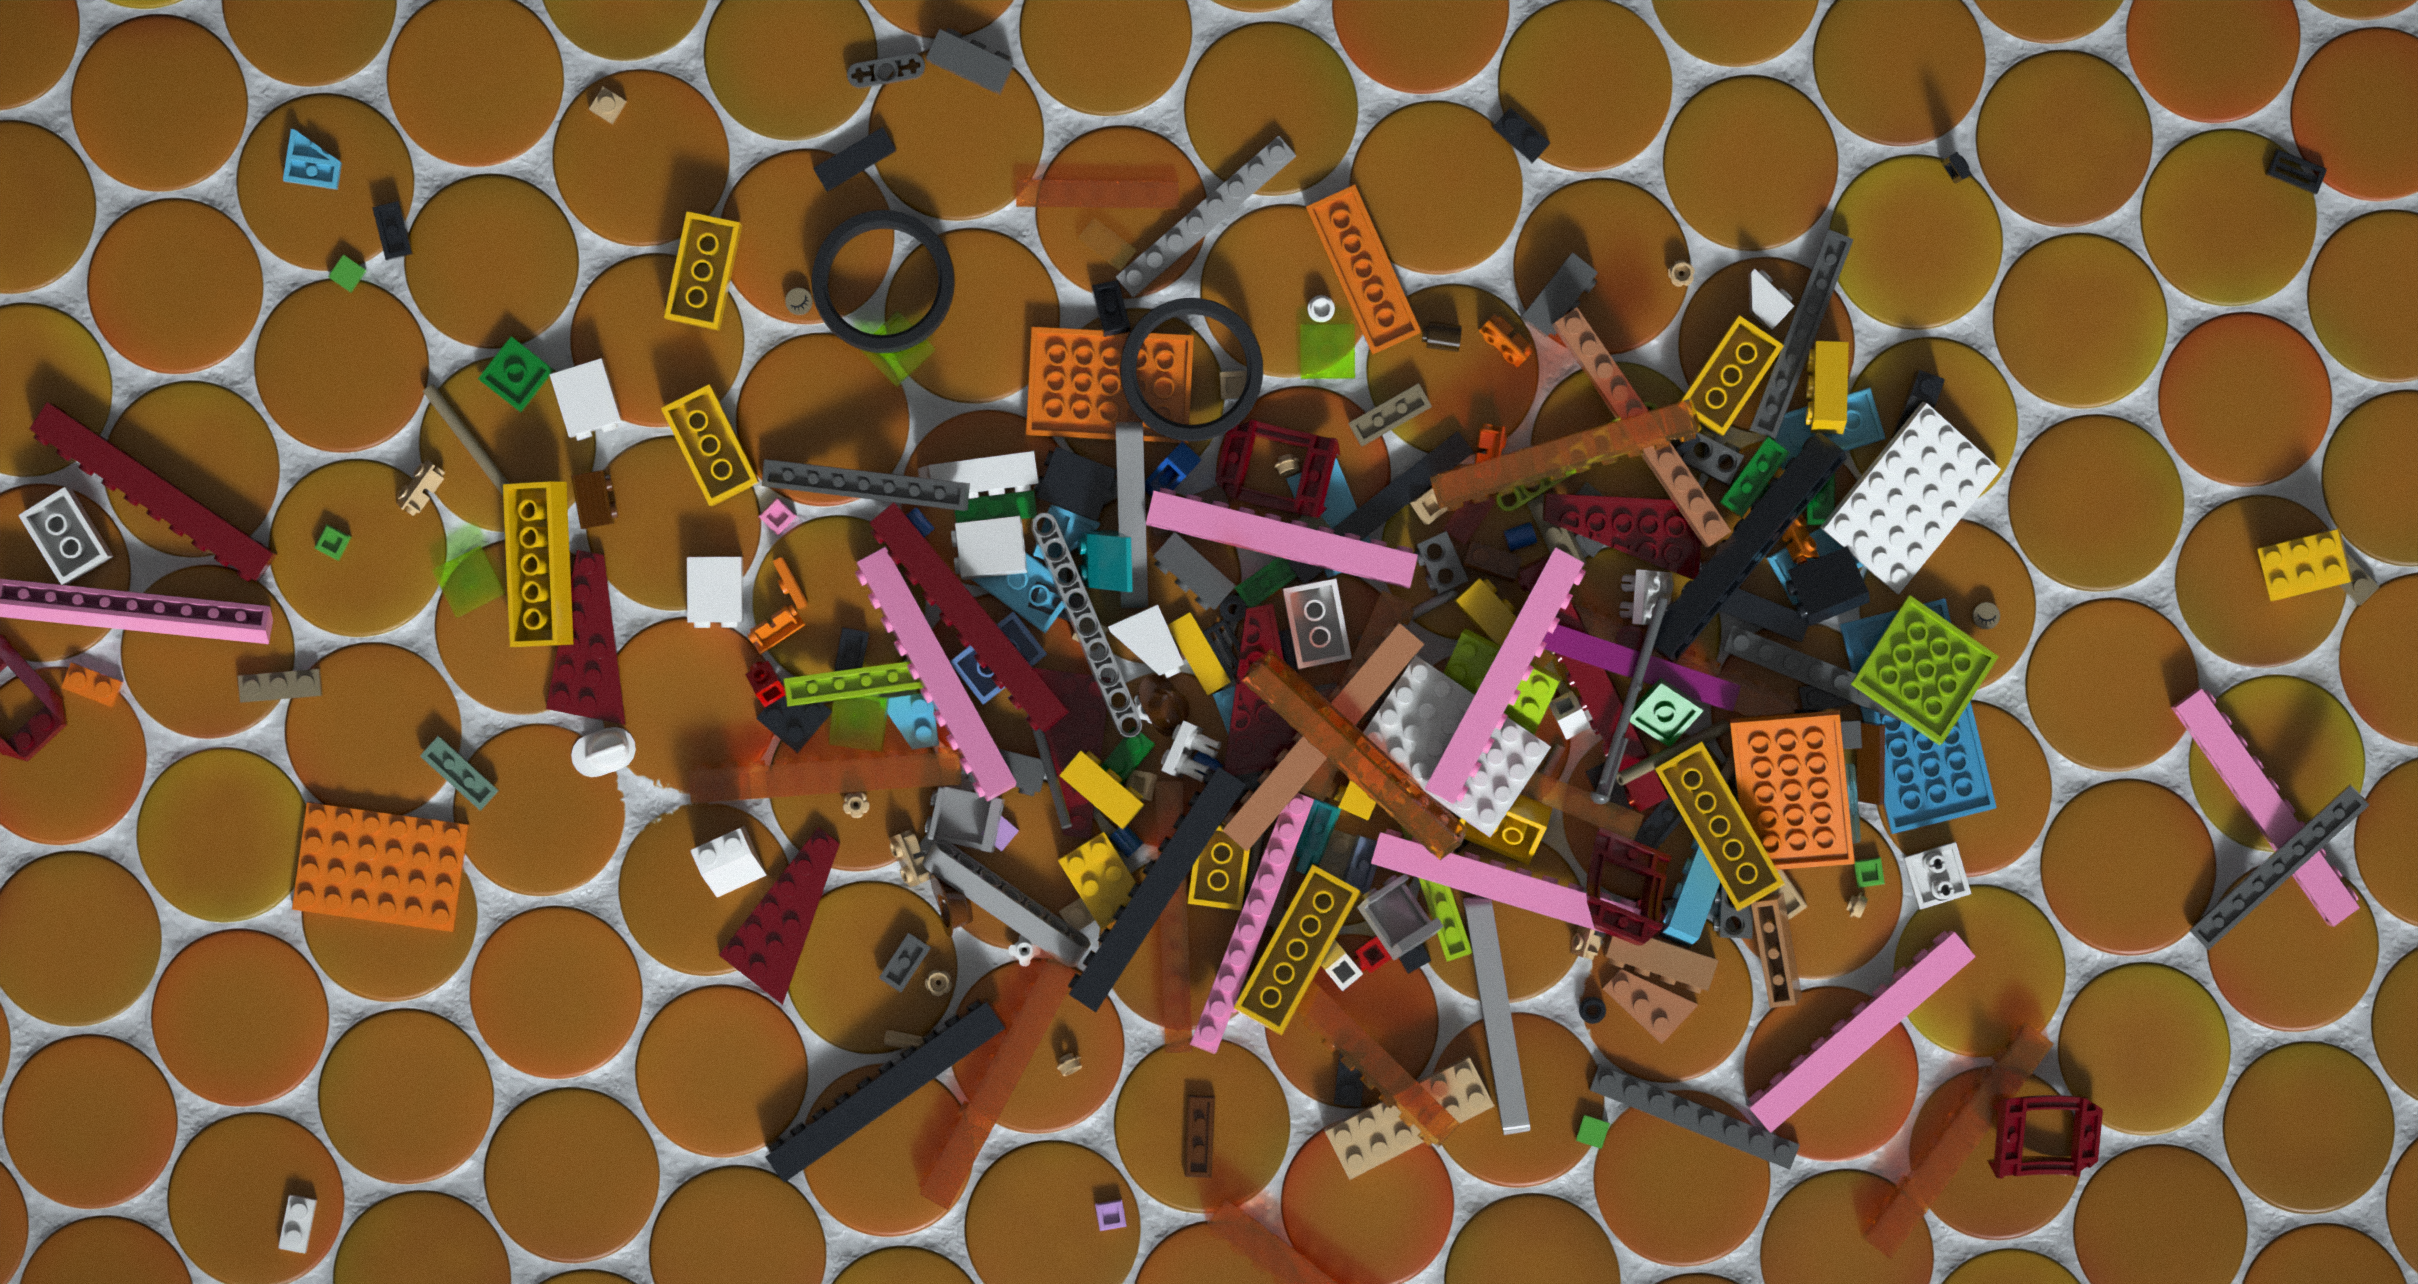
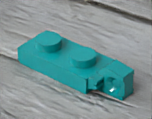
M1316 798L1314 799L1295 848L1297 849L1296 856L1300 857L1296 867L1297 872L1307 875L1312 864L1319 865L1321 859H1323L1341 808Z

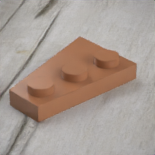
M1619 969L1602 987L1605 992L1661 1044L1698 1006V1004L1623 969Z

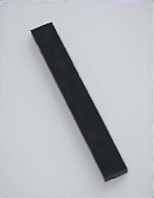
M1458 431L1336 525L1333 528L1334 534L1344 537L1345 533H1351L1361 536L1360 541L1473 454L1474 451ZM1294 560L1288 563L1303 585L1326 569Z

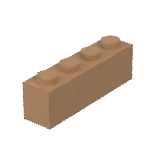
M1784 893L1769 894L1751 904L1769 1007L1796 1005L1802 998Z
M1612 935L1609 937L1603 955L1609 958V964L1621 968L1628 964L1635 967L1634 972L1649 977L1650 972L1661 975L1660 981L1672 985L1679 981L1686 984L1685 989L1699 994L1702 989L1709 991L1719 961L1655 938H1651L1642 946H1637Z

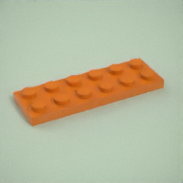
M1356 185L1306 206L1305 208L1371 354H1376L1422 333Z

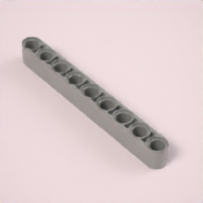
M1049 513L1038 514L1031 521L1032 533L1114 726L1120 735L1135 737L1141 731V719L1057 521ZM1040 518H1047L1050 521L1051 529L1049 532L1041 533L1037 529V521ZM1057 543L1060 545L1062 552L1058 558L1049 556L1047 552L1049 544ZM1061 568H1068L1072 572L1070 582L1063 583L1058 579V572ZM1074 592L1079 593L1083 598V603L1079 608H1073L1068 601L1069 596ZM1085 617L1093 622V629L1089 633H1084L1079 628L1081 619ZM1093 643H1100L1104 648V653L1100 658H1094L1090 654V647ZM1106 667L1111 668L1115 674L1113 681L1110 683L1103 682L1100 676L1101 671ZM1117 692L1125 697V703L1121 708H1116L1111 703V697ZM1127 717H1131L1136 723V727L1131 733H1126L1122 729V722Z
M1482 896L1463 898L1503 1135L1530 1131V1122L1492 900Z

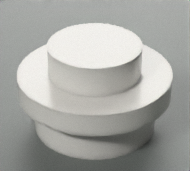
M1319 295L1310 300L1307 311L1310 318L1314 321L1326 322L1333 316L1335 307L1329 297Z

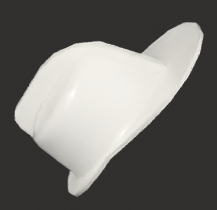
M618 727L606 728L585 735L573 746L571 754L572 763L577 771L589 777H597L614 772L629 765L636 751L635 741L631 734Z

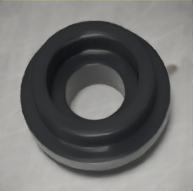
M1231 595L1221 602L1220 613L1226 621L1238 622L1244 618L1247 606L1241 597ZM1230 604L1238 606L1239 610L1236 614H1231L1228 611Z
M1597 997L1585 998L1579 1006L1580 1017L1590 1024L1600 1022L1606 1014L1604 1002ZM1590 1005L1597 1007L1596 1014H1588L1587 1009Z

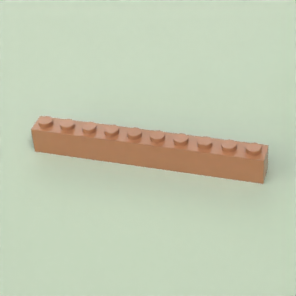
M1575 308L1553 323L1552 326L1703 546L1705 548L1710 547L1731 532L1730 528L1579 309Z
M1397 623L1396 626L1390 624L1381 634L1384 640L1379 646L1376 647L1373 644L1363 655L1366 661L1359 668L1355 665L1346 675L1349 681L1343 688L1337 686L1328 696L1331 702L1326 708L1323 709L1320 706L1310 717L1313 723L1307 730L1302 727L1292 739L1296 743L1288 751L1284 748L1275 758L1278 764L1273 770L1270 771L1267 768L1257 779L1260 785L1253 792L1249 789L1239 802L1243 805L1235 813L1231 810L1223 819L1222 823L1225 826L1222 828V831L1243 849L1248 851L1422 648L1424 643L1400 623Z

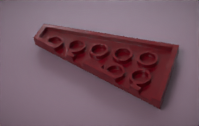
M1544 493L1543 521L1694 580L1699 574L1701 541L1672 499Z
M577 550L571 579L573 645H558L546 709L627 725L605 555Z
M1273 603L1248 607L1245 610L1224 770L1233 776L1263 771L1267 768L1273 769L1278 764L1275 758L1284 748L1289 751L1296 743L1292 740L1297 734V728Z
M1033 668L1069 711V713L1045 732L1072 823L1071 827L1062 829L1063 835L1090 839L1095 805L1059 775L1080 751L1084 754L1090 751L1101 760L1107 707L1093 675ZM1101 676V679H1102L1103 682H1105V683H1110V682H1111V678H1110V677H1102V676Z
M820 827L817 828L719 954L721 958L782 1005L784 1004L840 846L837 840Z

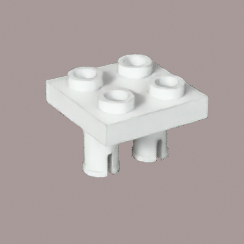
M1636 569V575L1625 574L1622 577V581L1631 582V584H1621L1622 590L1625 592L1633 591L1635 594L1634 602L1623 601L1620 604V608L1629 609V611H1619L1620 617L1623 619L1632 618V624L1649 625L1657 598L1667 599V605L1671 602V593L1674 588L1673 573Z
M1183 721L1182 725L1178 724L1174 730L1172 739L1175 741L1171 750L1167 749L1162 757V771L1182 778L1183 774L1204 783L1202 781L1205 776L1197 771L1199 770L1207 774L1210 767L1192 760L1191 756L1196 749L1215 758L1218 752L1210 749L1208 746L1220 749L1221 742L1202 735L1203 728Z
M1956 842L1903 857L1918 909H1924L1972 894Z

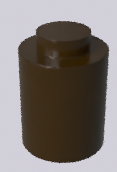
M1429 321V326H1423L1421 342H1425L1426 348L1459 352L1462 325Z

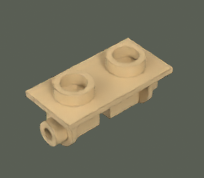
M428 459L424 464L421 463L415 469L413 480L408 486L405 485L397 496V505L403 510L407 506L405 511L412 516L420 513L430 499L429 496L423 493V490L426 488L434 493L444 480L443 475L445 471L438 466L433 470L435 465Z
M907 830L890 837L891 853L898 859L901 866L900 875L909 888L930 880L929 874L931 872L922 863L924 856L914 859L913 854L921 851L915 833L912 834L911 830Z
M1578 925L1577 932L1573 936L1571 943V954L1593 960L1594 956L1598 955L1602 937L1594 935L1595 930Z

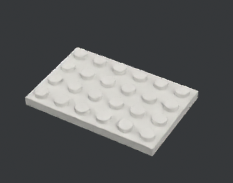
M1922 402L1820 528L1843 548L1848 546L1854 558L1894 593L1899 595L2001 469L1930 405Z
M1415 656L1354 746L1491 837L1551 746L1507 717L1501 730L1498 728L1494 729L1491 738L1495 739L1488 754L1481 753L1478 762L1482 763L1475 778L1468 777L1465 786L1469 789L1462 802L1456 800L1453 805L1425 790L1429 779L1475 695L1418 656Z

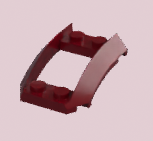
M1250 419L1249 422L1236 425L1227 432L1215 481L1233 499L1319 518L1327 509L1324 506L1336 455L1341 456L1338 439L1282 428ZM1256 437L1308 449L1295 499L1243 487Z
M0 634V672L8 666L45 704L10 739L7 740L0 733V753L4 756L28 762L67 726V718L63 709L64 699L35 672L19 652L6 640L7 638Z
M1599 827L1590 858L1586 886L1587 904L1594 929L1637 946L1644 945L1661 930L1663 926L1660 923L1661 903L1667 878L1666 871L1672 856ZM1605 861L1646 877L1641 897L1640 915L1600 899L1601 878Z
M2061 1095L2024 1096L2002 1099L1992 1107L1998 1110L1994 1159L1987 1161L1996 1178L2002 1179L2004 1176L2011 1175L2016 1177L2027 1175H2073L2080 1177L2081 1171L2084 1168H2091L2098 1162L2103 1109L2089 1101L2088 1098ZM2075 1110L2071 1158L2022 1156L2027 1111Z

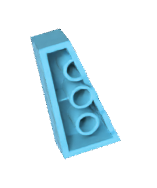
M1695 837L1691 844V849H1694L1691 858H1687L1681 871L1684 874L1681 883L1678 882L1672 895L1674 900L1671 907H1668L1663 918L1664 924L1659 934L1660 937L1687 948L1699 939L1720 884V880Z

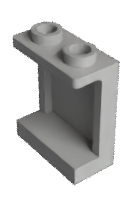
M939 786L938 791H933L931 806H934L933 816H928L925 826V832L929 833L928 839H944L953 844L981 849L986 852H994L1005 799L995 797L987 802L984 796L979 798L975 792Z
M1407 874L1399 878L1396 875L1390 877L1383 883L1384 887L1379 891L1376 888L1369 890L1362 896L1364 901L1357 907L1393 960H1396L1431 938L1443 927L1438 917L1433 921L1429 919L1405 884L1409 879Z

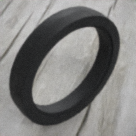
M875 210L849 218L827 236L814 261L811 279L812 294L820 317L837 337L847 344L864 351L893 353L918 345L932 335L941 325L952 303L955 274L946 246L931 228L922 221L905 213ZM876 229L898 230L920 241L930 252L938 271L936 297L926 315L912 327L889 335L866 333L848 324L834 308L828 289L830 268L840 249L857 235Z
M1202 298L1176 299L1161 304L1149 311L1131 330L1121 354V385L1131 409L1152 430L1176 440H1207L1233 429L1253 408L1263 381L1262 353L1251 328L1233 310L1215 301ZM1190 314L1215 319L1232 331L1244 350L1247 363L1246 383L1235 405L1221 417L1196 425L1173 422L1158 414L1143 397L1136 375L1138 354L1147 336L1166 320Z

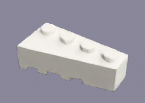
M1034 451L933 464L918 468L919 477L970 483L969 499L979 497V492L988 491L989 496L1005 494L1004 489L1015 488V492L1031 490V485L1038 484Z

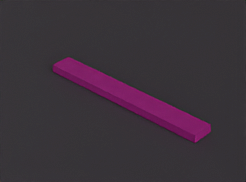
M1558 624L1553 634L1547 632L1543 639L1547 643L1544 648L1545 650L1629 678L1633 676L1640 654L1639 651ZM1650 656L1643 678L1644 683L1654 685L1661 677L1695 700L1732 712L1741 688L1740 685L1654 656Z

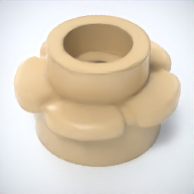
M1684 260L1676 261L1668 270V276L1672 279L1671 282L1675 286H1688L1694 279V267L1690 263L1687 264ZM1680 271L1684 272L1683 276L1679 275Z
M1293 454L1280 456L1274 468L1278 470L1279 476L1295 474L1300 470L1298 463L1300 459L1294 458Z
M850 792L845 796L843 810L846 814H851V817H862L863 813L869 810L870 804L863 792ZM854 802L859 803L858 807H854Z
M1861 892L1858 896L1852 895L1846 910L1851 911L1849 915L1851 918L1852 916L1861 918L1868 898L1861 896Z
M944 970L931 971L928 974V979L925 981L926 989L931 991V994L934 996H942L943 993H948L952 987L949 973ZM940 980L941 985H937L936 981Z
M1073 1053L1064 1055L1058 1060L1060 1064L1056 1068L1061 1071L1063 1076L1070 1075L1082 1068L1079 1061L1081 1057H1074Z

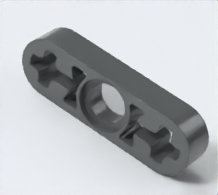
M906 54L853 64L848 69L847 78L853 87L859 89L920 78L924 74L925 63L922 57L917 54ZM911 59L921 64V67L916 69L917 73L912 74L909 69L902 70L904 76L898 77L899 69L895 63L896 61H901V66L909 65V60ZM885 63L891 64L894 68L893 76L888 79L880 77L878 73L879 67ZM875 65L874 74L877 81H872V76L864 77L862 83H858L857 79H852V75L856 74V69L861 68L863 73L871 72L869 66Z

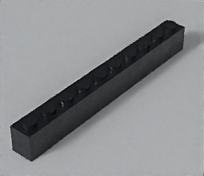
M1819 431L1814 437L1811 436L1805 441L1802 446L1803 450L1797 457H1793L1788 461L1783 474L1779 478L1776 477L1768 486V492L1762 499L1758 498L1753 503L1750 509L1751 512L1745 519L1742 518L1736 523L1731 536L1727 540L1724 539L1716 548L1715 555L1700 566L1699 574L1693 581L1690 580L1684 585L1679 598L1667 605L1653 649L1670 662L1676 663L1847 459L1844 450Z
M1218 766L1216 771L1212 768L1209 770L1202 781L1206 786L1201 793L1195 791L1188 802V805L1191 806L1186 816L1180 814L1172 826L1176 829L1171 839L1167 836L1164 838L1157 849L1161 854L1156 861L1151 859L1142 873L1146 877L1141 884L1135 882L1128 893V896L1131 897L1126 907L1121 904L1112 917L1116 920L1111 930L1107 927L1104 929L1097 940L1101 945L1096 952L1091 950L1082 963L1086 968L1081 975L1075 973L1067 985L1071 988L1069 995L1094 1012H1097L1246 786L1244 782Z
M979 998L966 1007L968 1010L960 1017L958 1014H955L944 1022L946 1027L939 1032L935 1029L930 1031L922 1038L924 1042L916 1048L913 1045L907 1047L900 1053L901 1058L894 1063L889 1060L878 1068L879 1074L873 1078L866 1076L856 1084V1090L850 1094L845 1091L833 1100L835 1104L829 1109L825 1107L820 1108L812 1115L813 1120L806 1125L803 1122L797 1124L789 1131L791 1133L789 1137L784 1140L778 1138L767 1146L769 1151H767L765 1158L781 1180L785 1183L1004 1030L1006 1023L989 999L986 998L983 1001Z

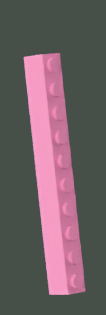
M1160 488L1159 492H1153L1146 525L1408 589L1411 586L1418 557L1417 554H1413L1412 548L1397 546L1396 550L1386 547V542L1371 539V542L1367 543L1360 541L1361 536L1345 533L1343 537L1335 535L1333 529L1318 526V530L1307 528V523L1292 520V523L1289 524L1281 522L1282 517L1266 513L1265 517L1254 515L1255 511L1252 509L1239 507V511L1228 509L1229 504L1219 501H1213L1211 505L1203 503L1202 498L1195 495L1187 494L1186 498L1175 496L1176 491L1166 488Z
M884 547L857 562L858 570L855 571L856 577L862 586L866 584L871 594L868 595V598L874 609L880 608L884 615L881 621L886 631L894 633L897 639L894 642L897 651L901 656L906 655L910 664L907 665L911 676L914 680L919 678L923 686L920 689L923 698L927 703L932 702L936 711L933 712L937 723L940 727L945 725L949 732L946 738L953 750L958 749L962 759L959 762L965 773L971 772L976 782L972 783L977 795L979 798L984 796L988 802L1014 788L1017 782L898 568L888 555V550Z
M1555 547L1429 779L1425 790L1453 805L1456 800L1462 802L1469 789L1465 786L1468 777L1475 778L1482 763L1478 762L1481 753L1488 754L1495 739L1491 738L1494 729L1498 728L1501 730L1508 715L1504 714L1507 705L1511 704L1514 706L1521 691L1517 690L1520 681L1524 680L1527 682L1534 669L1530 665L1533 657L1537 656L1540 658L1547 645L1543 641L1546 633L1550 632L1553 634L1560 619L1556 617L1559 609L1563 608L1566 610L1573 595L1569 593L1572 585L1576 584L1579 586L1586 571L1582 569L1584 562Z
M0 579V617L269 644L273 624L270 606Z
M2197 688L2173 705L2171 709L2272 849L2276 851L2301 829L2305 823L2296 820L2293 815L2295 809L2287 799L2283 801L2277 792L2280 789L2271 777L2268 779L2261 771L2264 769L2262 763L2255 755L2251 757L2245 748L2248 747V744L2239 733L2235 735L2231 730V720L2224 712L2219 713L2214 704L2217 702L2208 690L2203 691V689ZM2321 848L2292 876L2327 925L2334 927L2360 907L2356 903L2358 900L2357 895L2349 886L2345 888L2340 881L2343 878L2342 874L2334 865L2330 866L2325 860L2327 854Z
M1297 793L1278 815L1190 1045L1213 1054L1217 1052L1314 802L1312 798Z
M1386 829V833L1380 832L1371 864L1597 930L1594 929L1586 893L1583 892L1585 887L1572 883L1568 884V888L1557 885L1559 879L1545 875L1542 876V880L1531 877L1532 871L1518 867L1516 872L1505 869V863L1491 860L1490 864L1479 862L1480 856L1465 852L1462 857L1453 854L1454 848L1441 844L1435 849L1427 846V840L1414 836L1412 841L1401 838V832ZM1600 892L1601 900L1640 915L1641 909L1635 908L1636 902L1621 898L1620 903L1609 900L1611 895Z
M1943 931L1933 940L1935 944L1929 950L1924 948L1912 958L1915 962L1908 968L1905 966L1899 968L1892 975L1894 980L1887 986L1884 983L1878 986L1871 993L1874 996L1866 1004L1864 1001L1857 1004L1851 1010L1853 1013L1851 1017L1846 1021L1841 1019L1831 1027L1833 1032L1825 1039L1823 1036L1819 1037L1810 1045L1812 1050L1805 1056L1802 1054L1798 1055L1790 1062L1791 1068L1784 1074L1782 1071L1777 1073L1769 1081L1771 1085L1766 1090L1762 1091L1759 1089L1749 1098L1750 1103L1747 1107L1770 1133L1976 957L1955 932L1950 931L1947 933Z

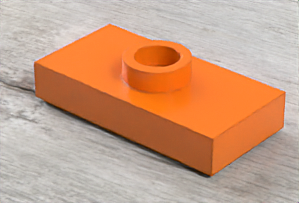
M780 557L774 560L773 563L782 578L778 580V583L785 595L790 593L798 609L807 606L808 601L785 558Z

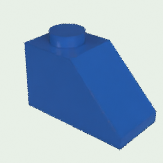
M1182 441L1146 479L1145 491L1152 497L1153 492H1159L1160 488L1174 490L1202 459Z

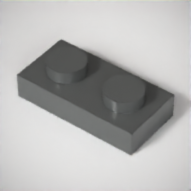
M908 933L879 976V979L902 992L931 946Z

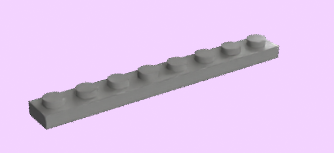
M1277 136L1119 273L1116 279L1134 298L1296 157L1294 152L1280 136Z

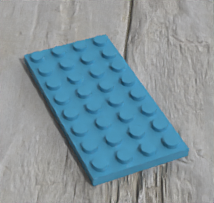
M1945 598L1923 603L1951 623ZM1898 610L1839 624L1852 673H1858ZM1971 701L1940 746L1909 724L1859 705L1863 721L1885 724V792L1883 805L1891 834L1997 808Z

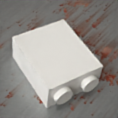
M601 358L549 374L569 437H576L577 441L592 437V431L601 428L603 433L618 429L617 423L623 422L604 359Z
M1020 516L955 523L956 531H951L953 547H958L959 557L954 558L956 574L961 573L963 580L1028 573L1023 526Z
M687 557V622H694V628H710V622H721V628L737 627V622H744L743 557Z

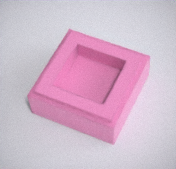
M778 497L759 515V518L778 536L797 517Z

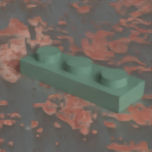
M437 736L420 755L423 760L480 811L499 791L496 786L440 736Z

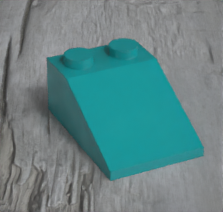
M1115 530L1081 531V538H1078V552L1082 554V565H1079L1078 573L1083 581V585L1088 588L1133 592L1131 537Z

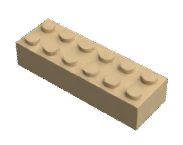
M1467 1055L1324 1128L1349 1180L1494 1107V1104L1470 1057Z

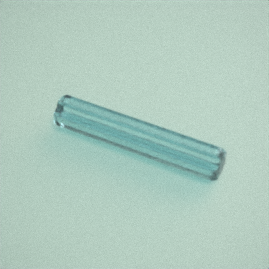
M1845 764L1853 843H1859L1861 841L1856 770L1854 764Z

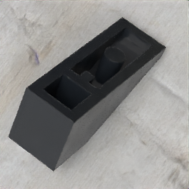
M1922 370L1915 371L1890 441L1922 402L1927 403L1933 409L1935 408L1945 379Z

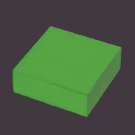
M343 255L328 277L352 293L367 270Z
M326 524L314 548L340 561L352 537Z
M1881 857L1855 860L1854 871L1857 888L1885 884Z
M1583 1114L1575 1140L1602 1149L1610 1123Z

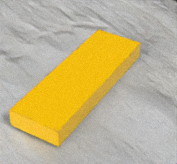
M1191 612L1167 625L1207 696L1231 682Z

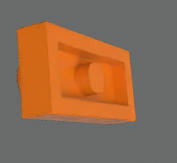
M71 662L61 688L114 707L123 681Z

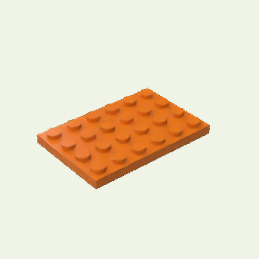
M1032 327L1026 435L1116 440V422H1140L1141 420L1127 402L1120 378L1121 354L1130 332L1104 337L1102 330ZM1150 333L1140 348L1136 364L1137 381L1141 393L1147 403L1158 414L1173 422L1189 425L1194 335ZM1143 423V441L1182 442V440L1161 435Z
M1840 710L1731 719L1730 725L1739 806L1775 868L1779 870L1855 864Z
M307 802L292 910L454 932L469 824Z

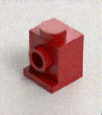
M768 660L764 663H754L750 667V671L745 674L755 695L764 707L785 696L784 685Z
M1376 935L1354 950L1357 954L1353 958L1362 972L1367 969L1370 974L1392 959ZM1370 949L1377 950L1378 955L1376 958L1371 959L1368 957L1367 953Z

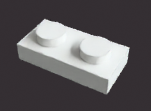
M293 1194L289 1195L279 1249L304 1254L307 1252L317 1199Z

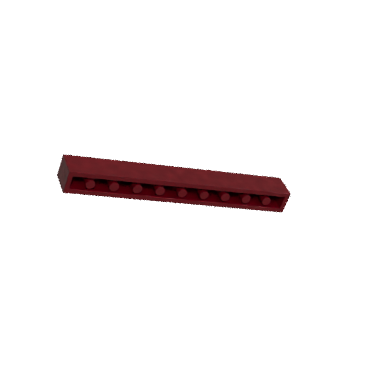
M47 402L29 428L35 433L34 439L45 446L49 443L58 448L56 453L67 461L73 458L79 462L78 468L86 474L93 476L95 473L103 478L101 483L115 492L118 488L125 493L123 498L136 507L140 503L148 509L146 514L159 522L161 519H164L170 523L169 529L181 537L184 533L193 539L192 545L203 552L206 549L216 554L214 559L225 567L231 564L237 568L236 574L248 582L252 579L260 581L277 556V553L55 404Z
M895 502L869 522L874 528L870 531L872 536L879 544L885 542L889 546L888 555L897 565L900 562L903 563L908 569L904 573L914 586L919 583L925 591L922 593V596L931 606L935 603L942 610L939 614L941 619L948 627L953 624L958 629L957 638L966 648L969 645L972 646L977 652L973 657L983 669L988 666L994 674L991 676V679L1000 689L1003 687L1007 688L1012 694L1008 699L1017 710L1023 708L1029 716L1025 719L1035 731L1040 728L1045 733L1069 713L1067 708Z
M1549 554L1520 567L1519 573L1521 576L1517 577L1524 592L1528 590L1531 593L1550 558ZM1571 599L1566 610L1563 608L1559 609L1556 615L1560 619L1558 625L1589 635ZM1555 653L1560 664L1565 663L1568 672L1565 673L1571 687H1577L1580 696L1577 697L1583 711H1589L1592 717L1589 723L1595 735H1601L1604 741L1601 747L1607 757L1624 703L1607 670ZM1629 722L1624 737L1628 739L1618 772L1650 756L1635 725ZM1655 769L1625 784L1628 789L1625 792L1627 800L1631 807L1636 805L1639 812L1668 798V791Z

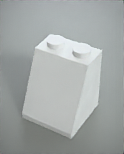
M1158 605L1108 627L1109 631L1159 676L1165 674L1166 678L1181 672L1180 666L1184 665L1183 660Z
M745 826L690 850L701 876L717 897L767 875Z

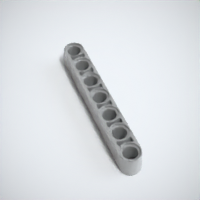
M1143 421L1116 422L1119 532L1131 537L1133 592L1121 591V608H1148Z
M937 839L924 857L922 863L929 872L958 892L963 893L971 901L1063 964L1070 967L1077 966L1091 945L1090 940L1083 933L944 839Z

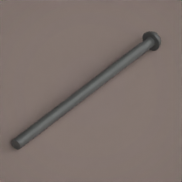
M1661 597L1657 598L1596 792L1590 791L1591 799L1596 804H1605L1611 798L1610 795L1628 739L1624 737L1638 691H1641L1646 668L1668 603L1667 599Z

